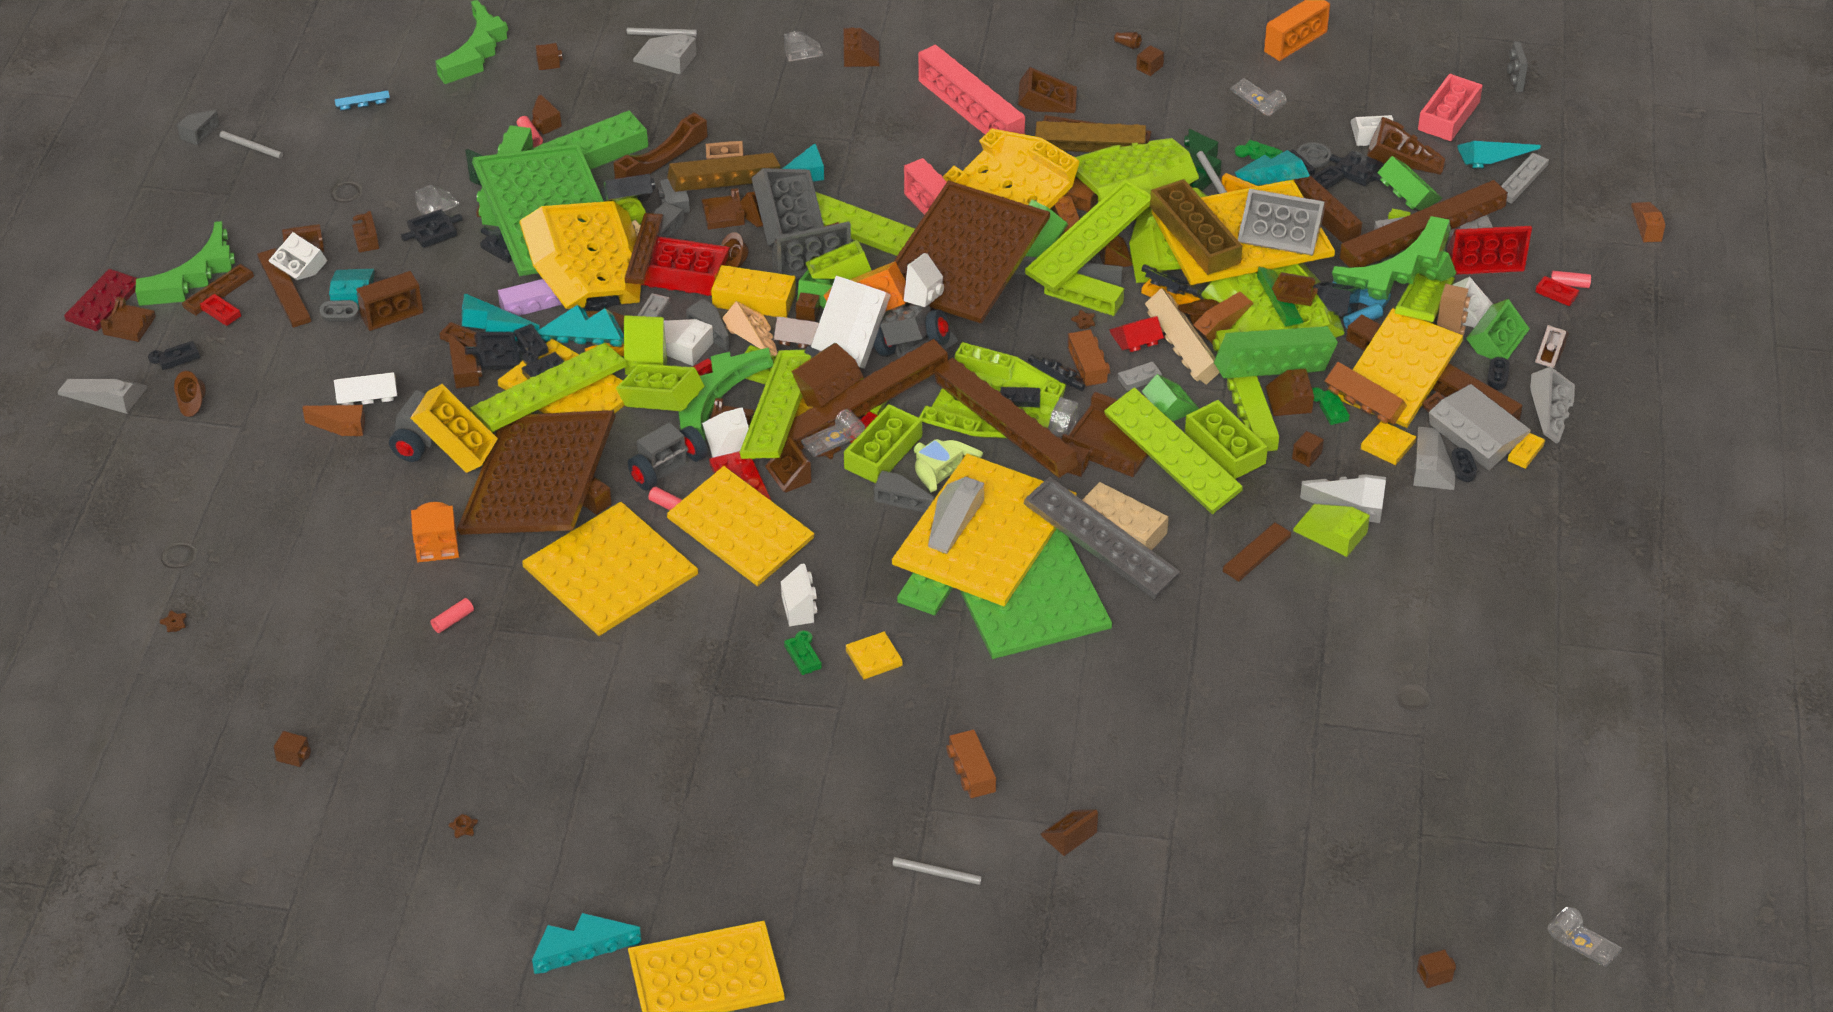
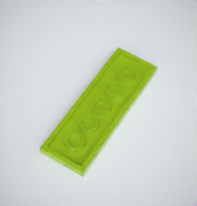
M1419 273L1416 274L1413 284L1408 285L1398 302L1395 313L1433 322L1439 312L1445 284L1453 285L1455 278L1451 277L1444 281H1439L1436 279L1430 280L1425 275Z

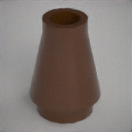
M1116 32L1114 41L1135 49L1140 47L1142 37L1137 32Z

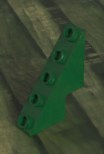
M1189 129L1188 135L1184 136V146H1188L1185 149L1189 151L1199 179L1189 185L1192 188H1198L1203 191L1212 183V180L1196 154L1203 151L1217 176H1220L1222 160L1216 158L1219 142Z

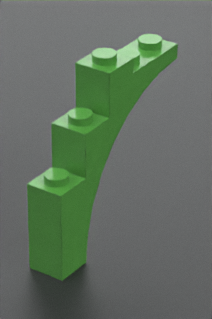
M478 0L471 1L472 14L477 22L472 36L458 50L436 60L437 75L444 84L484 71V59L494 56L496 43L507 39L508 26L506 22H503L499 16L493 17L491 14L489 15L486 7L481 5Z
M1431 216L1424 231L1412 245L1394 258L1382 263L1355 268L1334 266L1332 272L1334 282L1368 289L1370 297L1377 300H1388L1394 281L1401 284H1413L1419 265L1426 268H1438L1451 231L1450 220Z
M222 221L214 222L213 232L209 241L191 260L168 272L136 279V296L139 306L184 302L186 294L189 293V288L206 287L209 285V279H212V274L225 273L232 270V264H235V254L231 253L230 246L225 241L228 240V231L223 228Z
M769 348L731 357L730 352L711 356L713 373L700 376L705 387L699 392L697 397L692 399L686 409L679 411L681 429L693 426L699 431L705 441L706 435L702 423L708 421L714 407L715 398L721 399L728 390L746 377L773 367L774 362Z

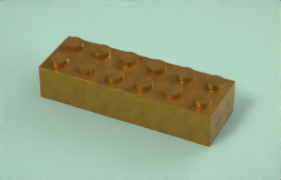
M1185 179L1151 190L1150 208L1207 275L1241 264L1242 245Z

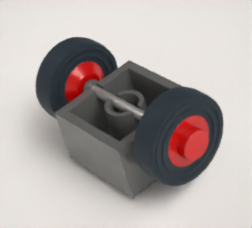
M911 304L908 307L901 305L893 308L892 312L881 321L873 345L881 356L893 354L896 350V344L920 340L926 334H928L930 341L935 339L939 345H944L948 343L950 338L949 322L942 310L931 311L929 304L926 307Z
M431 389L426 390L424 393L416 390L397 414L395 432L389 439V446L395 455L405 461L415 462L419 460L424 454L425 446L430 448L434 443L411 419L425 394Z
M669 422L637 440L638 454L628 460V469L635 483L641 489L649 490L657 484V480L686 465V455L695 462L704 459L708 454L707 446L702 435L693 426H687L679 431Z

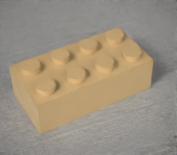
M1101 482L1083 499L1085 503L1150 550L1167 534L1168 516Z

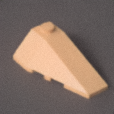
M736 301L722 318L726 324V329L760 349L769 348L771 355L776 356L778 354L776 345L771 340L773 334L769 332L771 326L764 315Z

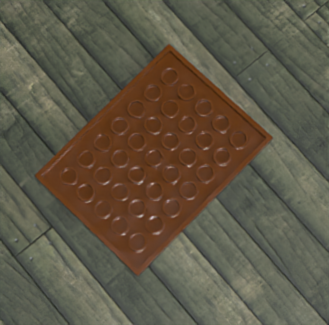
M948 180L894 261L897 263L906 281L908 265L923 253L928 254L942 274V284H944L942 295L931 302L929 307L982 324L1050 218V212Z
M614 410L528 414L499 428L495 435L498 439L485 459L457 530L459 534L574 530L615 420Z

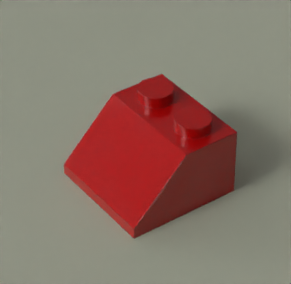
M1158 316L1109 329L1122 350L1129 349L1130 352L1140 350V345L1147 344V347L1156 345L1158 340L1164 338Z

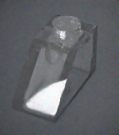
M802 31L784 34V49L788 61L823 56L819 42Z
M1059 398L1052 411L1048 425L1051 433L1061 439L1063 434L1069 435L1078 420L1079 402Z

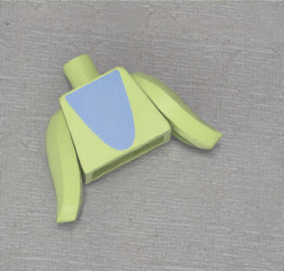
M936 439L928 445L919 442L914 448L917 458L915 471L921 482L931 493L937 490L938 483L955 471L966 454L981 458L983 452L954 440L940 441Z

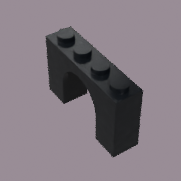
M650 174L608 180L604 182V187L600 188V194L604 202L635 197L640 202L647 201L653 193L655 181L654 178H650Z

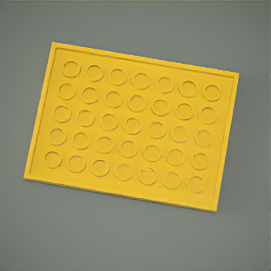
M1294 180L1201 197L1237 240L1249 189L1304 198ZM1152 210V215L1190 285L1258 272V267L1274 269L1334 257L1335 254L1333 246L1323 229L1320 228L1313 256L1240 243L1242 245L1241 264L1207 275Z
M966 454L892 558V565L1005 607L1057 529L1023 504L1025 498L1044 481ZM964 477L984 483L983 503L949 552L946 554L929 548L928 543L937 500L947 484Z

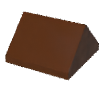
M1119 235L1099 251L1103 265L1121 267L1133 265L1126 242Z
M788 437L780 458H771L765 466L785 493L811 483V462L793 438Z
M1096 809L1073 810L1040 834L1058 852L1065 856L1097 833L1098 812Z

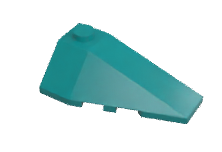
M1472 141L1459 144L1458 151L1465 165H1472V168L1481 169L1484 168V165L1540 149L1541 145Z

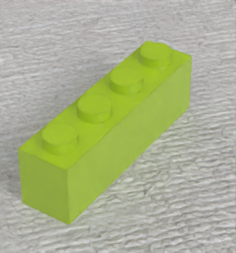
M1075 273L1054 293L1044 287V294L1112 316H1115L1124 300V288Z

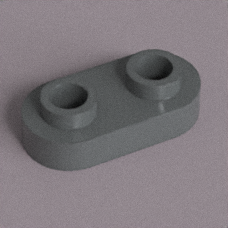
M351 300L326 301L320 306V314L325 321L329 322L352 321L359 316V308Z

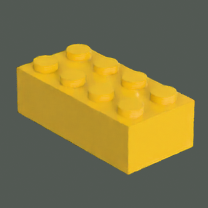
M721 265L711 290L712 304L716 308L729 310L737 301L762 315L787 318L796 295V278L786 274Z
M443 384L427 391L411 416V419L466 473L482 466L498 439Z

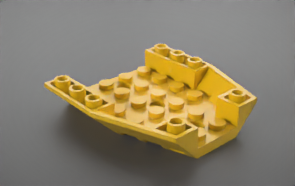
M991 129L979 140L984 150L963 171L953 166L943 176L946 182L949 180L1029 205L1032 199L1037 200L1036 202L1050 209L1058 202V199L1062 198L1072 188L1079 160L1040 137Z
M615 201L541 206L520 220L519 223L533 267L566 309H572L576 305L584 308L589 297L618 295L621 304L640 302L641 284L625 283L626 271L637 236L629 212ZM587 248H593L596 251H590ZM597 277H602L605 281H601Z

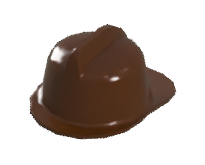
M732 232L723 239L721 246L730 247L725 266H741L749 253L748 246L743 242L742 236L737 232Z
M1201 299L1178 306V310L1189 314L1191 322L1195 324L1207 310L1218 305L1219 302L1212 299Z
M183 371L177 375L174 381V390L180 412L184 416L191 417L199 411L206 394V387L204 382L197 378L195 374L190 371Z

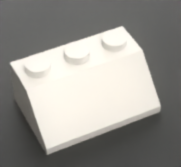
M394 372L334 380L337 404L354 405V402L362 401V405L373 404L374 399H382V402L394 401L393 397H398Z

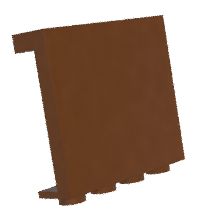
M1094 392L1091 396V406L1069 435H1062V440L1066 444L1070 443L1089 449L1090 461L1134 477L1149 455L1105 415L1104 410L1117 400Z

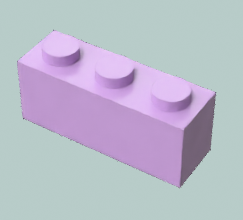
M543 279L498 290L501 309L517 316L561 305L560 300Z

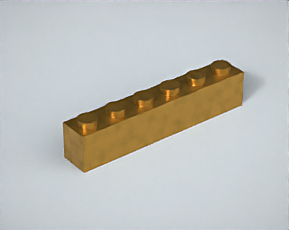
M1037 121L1035 137H1040L1063 151L1094 152L1115 145L1125 147L1131 146L1132 143L1145 144L1146 125Z
M773 153L670 163L667 179L674 192L753 183L752 177L761 169H780L781 166Z

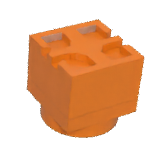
M428 502L419 506L416 510H411L412 534L417 563L459 558L453 506H448L441 502Z

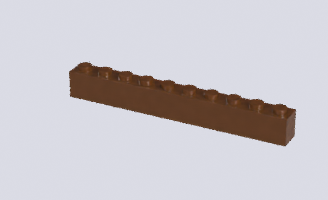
M1492 180L1342 243L1340 259L1349 268L1365 267L1407 249L1424 231L1431 216L1449 219L1452 230L1504 208L1508 192L1495 180Z
M1360 315L1348 325L1346 341L1365 351L1381 325L1364 315ZM1449 363L1432 388V390L1448 397L1472 384L1518 421L1520 420L1522 404Z
M935 339L922 344L917 349L906 353L903 357L892 361L887 366L859 380L823 406L810 408L795 417L788 437H792L799 448L803 450L831 432L836 431L935 374L934 369L948 361L947 352Z
M951 358L934 369L936 382L940 387L1058 478L1078 466V455L1072 446H1068L1060 437L1051 433L1047 427H1043L1035 418L1026 414L1022 408H1018L1010 399L1005 398L998 390L989 386L975 372L968 370L963 363H959L954 358Z

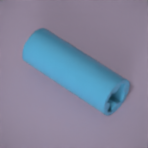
M1376 303L1343 317L1344 325L1348 329V325L1360 315H1364L1371 320L1383 316V309L1380 304Z

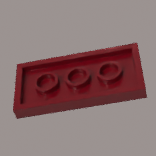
M108 269L64 315L65 321L98 332L101 329V320L107 319L111 315L117 297L125 298V301H127L136 292V279L139 278Z

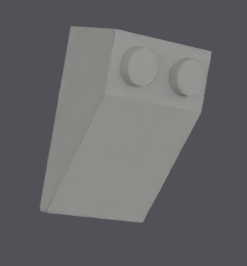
M680 33L651 38L633 58V62L681 75L697 55L696 38Z

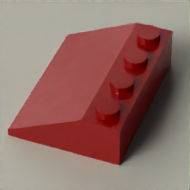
M1532 226L1455 229L1447 245L1446 252L1451 257L1456 275L1524 271Z
M658 236L645 283L641 285L710 296L712 295L711 290L721 265H726L730 247Z

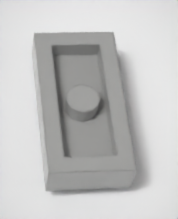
M1152 361L1118 373V380L1128 391L1134 387L1137 388L1148 384L1156 374L1162 376V373Z

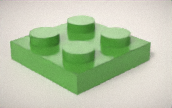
M913 573L897 596V602L936 616L953 587Z

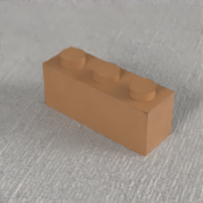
M1445 284L1437 326L1463 335V337L1466 329L1463 323H1466L1468 312L1465 311V308H1469L1471 297H1467L1468 288Z

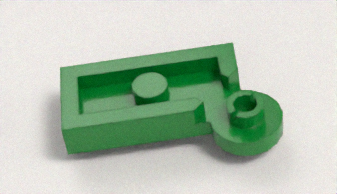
M1249 140L1245 146L1239 145L1235 148L1236 156L1244 158L1250 155V158L1254 160L1263 155L1272 159L1283 153L1282 150L1253 140Z
M1312 388L1314 401L1320 402V408L1330 425L1349 421L1350 415L1338 395H1334L1329 390L1323 391L1320 388Z
M805 630L799 631L795 638L784 641V647L801 675L822 668L821 661L810 645L812 634Z

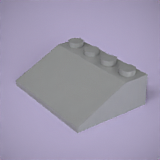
M1249 189L1238 241L1243 244L1313 256L1324 215V202Z
M1472 384L1444 398L1429 412V423L1433 428L1459 448L1469 450L1473 459L1489 471L1531 432L1528 427Z

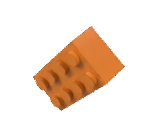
M1304 0L1277 18L1269 21L1266 25L1264 52L1281 61L1326 33L1330 3L1325 0Z
M895 261L850 279L851 281L890 294L885 312L906 303L904 301L906 281ZM832 287L823 295L826 301L828 300Z

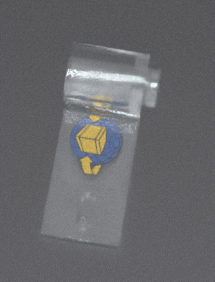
M1245 78L1230 89L1267 116L1275 113L1287 101L1286 96L1280 90H1274L1268 95Z
M845 409L837 415L834 426L801 440V443L816 457L856 439L865 430V425L850 409Z
M1564 908L1547 927L1548 932L1554 939L1604 967H1607L1622 951V947L1583 927L1582 915L1575 908Z

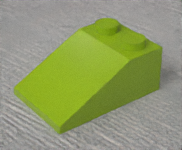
M858 240L805 262L812 278L835 279L836 276L852 279L872 271Z
M624 316V359L627 365L625 367V375H629L638 364L667 365L664 317Z
M1314 504L1293 528V531L1347 557L1367 534L1370 515L1349 506Z

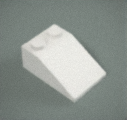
M697 319L664 321L667 356L694 366L713 344V328L710 324Z

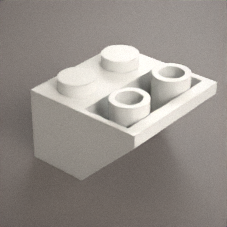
M1392 115L1353 118L1351 126L1356 145H1370L1381 118L1386 117L1393 120Z
M292 232L269 259V262L294 279L300 280L316 275L327 262V259L320 249Z
M800 564L781 581V597L789 626L814 623V614L817 613L816 602L813 601L817 599L815 587L810 585L813 583L810 571L807 572L805 564Z

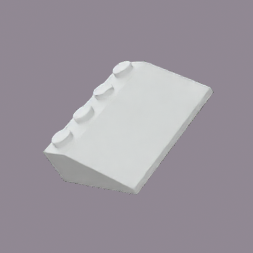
M836 276L811 347L822 351L831 344L837 343L856 360L859 367L865 369L891 295Z

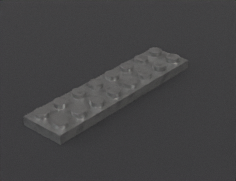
M1051 477L1047 478L1024 500V505L1153 599L1160 595L1179 576L1180 571Z

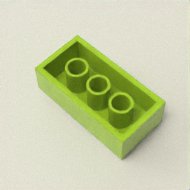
M638 364L616 387V390L626 407L682 411L687 408V405L693 398L698 396L705 386L695 367Z
M1219 400L1186 415L1185 433L1234 479L1266 464L1268 446Z
M888 404L844 451V469L876 483L881 471L890 472L922 437V419Z

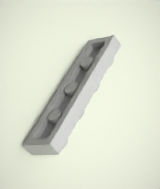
M1532 153L1501 185L1508 192L1506 201L1512 204L1548 166L1549 159Z

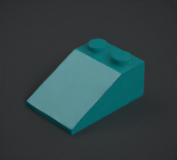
M336 270L330 283V301L351 300L359 308L356 289L374 283L375 270Z

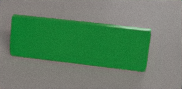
M1258 267L1257 277L1284 326L1303 323V319L1293 303L1277 300L1272 290L1274 283L1279 277L1276 271Z

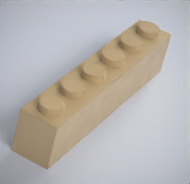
M1161 288L1145 303L1149 309L1147 313L1150 317L1158 316L1161 330L1166 333L1165 339L1175 346L1173 350L1178 356H1182V363L1192 370L1191 376L1197 382L1201 380L1207 385L1220 373L1214 364L1216 357L1184 312L1178 310L1179 305L1174 298Z

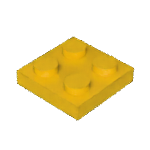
M1380 421L1361 443V449L1396 465L1415 444L1416 436Z
M885 632L846 645V652L863 680L902 666V659Z

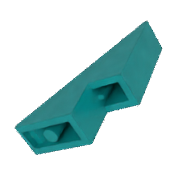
M816 144L807 148L802 154L782 168L810 170L813 182L824 180V165Z
M1288 150L1272 159L1263 155L1235 172L1237 178L1257 186L1310 176L1303 161Z
M464 294L461 311L462 326L485 329V332H514L516 329L532 324L536 331L539 330L540 325L473 296Z
M576 305L537 331L544 342L554 339L560 343H568V341H575L577 344L592 342L594 345L610 343V345L622 347V344H624V334L613 313L606 308L589 318L585 309Z
M584 913L581 914L574 931L548 925L532 959L534 973H546L549 970L569 966L572 963L585 959H592L595 956L611 953L624 947L635 946L642 941L641 929L639 926Z

